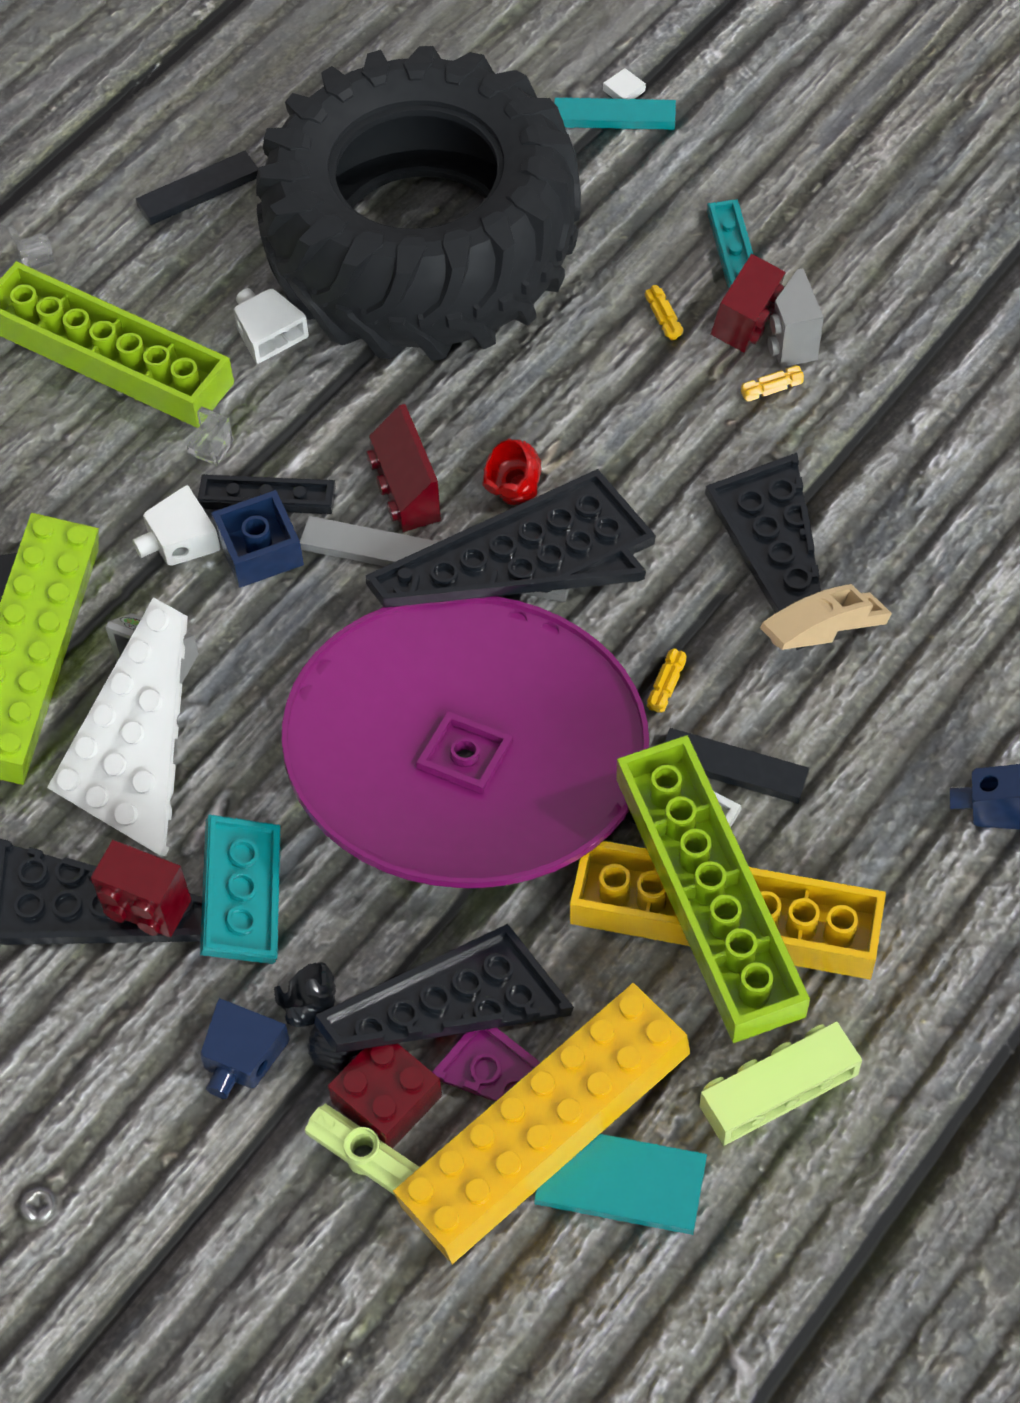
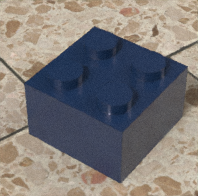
M276 490L211 512L219 543L239 588L304 565L300 540Z

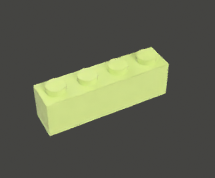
M837 1021L827 1027L821 1024L809 1030L805 1034L804 1039L794 1044L786 1042L779 1045L772 1051L771 1056L760 1062L757 1059L748 1061L738 1069L737 1074L727 1079L719 1077L710 1081L703 1088L704 1091L701 1092L699 1107L719 1140L725 1146L856 1077L860 1071L862 1058Z

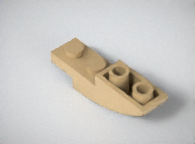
M852 584L823 590L789 605L762 622L760 629L771 639L775 646L784 650L832 643L838 631L885 625L892 613L870 592L860 593Z

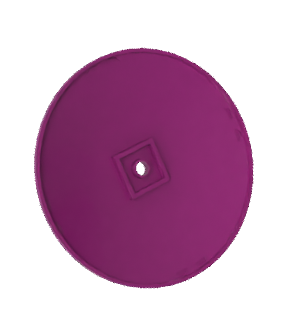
M498 596L383 607L350 623L329 638L302 668L290 691L282 720V750L289 782L301 806L327 837L346 852L383 872L410 881L452 888H487L532 880L555 872L595 849L611 835L629 812V807L617 782V759L649 748L648 721L642 700L633 681L614 655L597 639L565 618L531 604ZM466 749L472 751L474 755L463 758L458 756L456 752Z

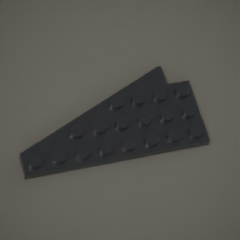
M596 469L367 574L366 585L381 605L386 608L532 592L548 593L552 590L638 582L645 579L646 570L633 554L654 545L656 535L599 469Z

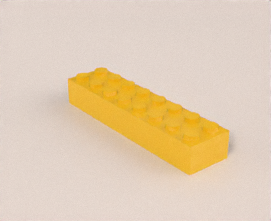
M603 841L595 849L580 858L570 901V924L690 946L646 848ZM749 867L795 966L871 980L877 956L886 896L885 891Z
M632 983L394 1189L393 1192L401 1208L453 1265L541 1185L690 1055L687 1034L637 985Z

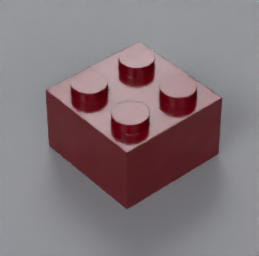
M751 253L721 301L710 335L745 353L750 343L756 345L764 332L765 327L763 326L767 319L770 320V315H774L775 300L785 287L782 285L786 272Z
M115 840L111 841L91 876L104 914L116 922L123 923L126 920L137 924L142 931L149 935L157 936L159 933L171 938L191 902L189 890L180 865Z
M398 1043L363 1049L328 1085L332 1104L358 1126L372 1129L377 1134L378 1139L392 1149L442 1097L440 1078Z

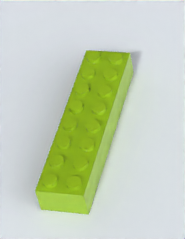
M17 261L0 278L1 337L196 428L200 427L234 384L229 357Z
M36 513L30 514L0 602V780L21 785L25 783L99 551V528Z
M688 735L618 758V785L732 1043L806 1018L810 1002L809 995Z

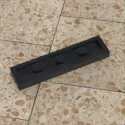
M245 150L135 198L137 207L149 224L153 225L255 180L258 167Z
M202 474L197 500L203 509H223L276 490L286 512L332 514L336 484L335 480Z
M669 729L665 742L688 735L707 778L799 804L809 774V767L677 729Z

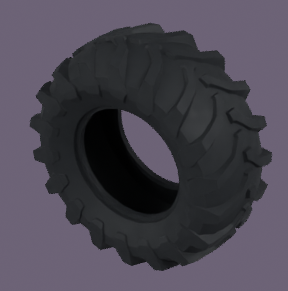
M419 46L407 59L387 61L381 50L367 53L364 67L345 75L331 66L321 72L324 87L310 97L295 93L289 96L285 101L287 112L290 115L282 128H267L264 136L263 151L268 159L265 166L258 168L256 178V196H259L261 202L257 204L258 226L270 269L282 287L288 301L306 315V320L316 319L331 341L343 346L363 339L378 358L393 359L406 347L421 348L431 361L446 359L454 343L474 338L484 350L496 344L495 330L515 319L528 326L537 317L534 303L545 291L559 292L565 278V269L561 265L566 255L573 253L579 228L574 225V222L580 220L581 213L579 170L576 153L569 134L566 132L558 107L550 98H538L526 75L517 70L495 74L482 54L469 52L452 61L441 59L434 46ZM411 177H438L453 180L470 187L485 198L474 210L457 220L439 226L418 229L383 225L364 217L353 209L362 198L373 190L390 182Z

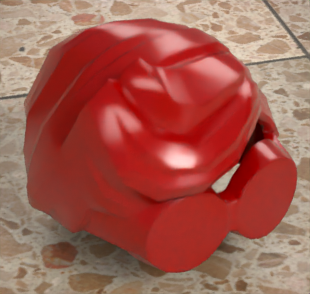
M509 438L501 441L489 454L483 469L482 485L491 494L500 495L505 503L520 505L537 496V485L542 471L541 459L537 451L526 441Z

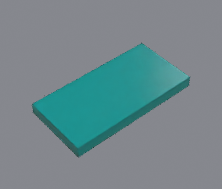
M208 815L206 818L200 955L274 964L278 956L280 825L216 815Z
M599 1134L536 1190L534 1202L535 1205L694 1235L707 1154Z

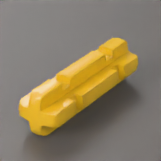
M652 285L650 289L645 291V298L648 303H651L650 307L659 325H662L665 336L670 340H676L677 337L683 334V327L680 322H677L678 318L669 301L665 300L666 295L662 288H659L658 285Z
M795 365L786 368L784 373L783 370L759 377L757 378L758 382L751 380L742 383L741 394L745 401L750 402L758 399L760 394L764 397L787 389V385L793 387L802 384L803 371H801L800 366Z
M677 649L668 651L665 658L666 662L662 665L653 685L654 689L650 692L647 699V708L657 713L665 711L669 702L668 698L671 697L680 677L679 673L683 670L687 656L685 652L678 651Z

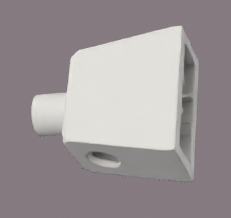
M246 288L238 293L236 301L239 305L234 308L236 326L256 364L309 337L306 315L276 290L267 289L256 295L251 289Z
M188 485L147 510L143 518L148 533L132 540L140 558L159 551L166 564L170 566L221 550L217 530Z

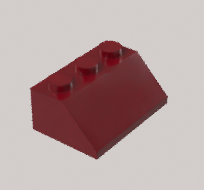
M406 404L399 405L369 435L371 450L366 451V456L371 470L377 469L379 476H376L381 495L387 494L390 500L387 502V508L391 520H398L402 532H407L440 522L441 513L438 480Z

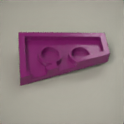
M498 1028L466 1032L432 1072L440 1078V1082L496 1102L541 1062Z

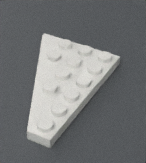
M153 597L47 788L158 855L166 856L169 851V847L166 846L168 820H171L172 816L170 799L174 791L176 767L173 764L175 739H178L179 727L177 725V717L180 714L182 684L179 683L181 659H184L185 656L183 639L187 631L188 616Z

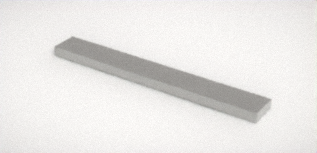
M312 516L308 517L300 539L301 550L384 567L439 542ZM569 589L552 590L548 593L532 592L522 594L566 602Z

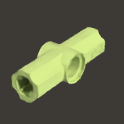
M326 1103L316 1109L305 1128L306 1135L346 1161L353 1172L368 1176L392 1194H394V1189L420 1168L380 1141L372 1129L358 1126ZM362 1145L373 1148L371 1153L364 1157L353 1154L354 1150Z

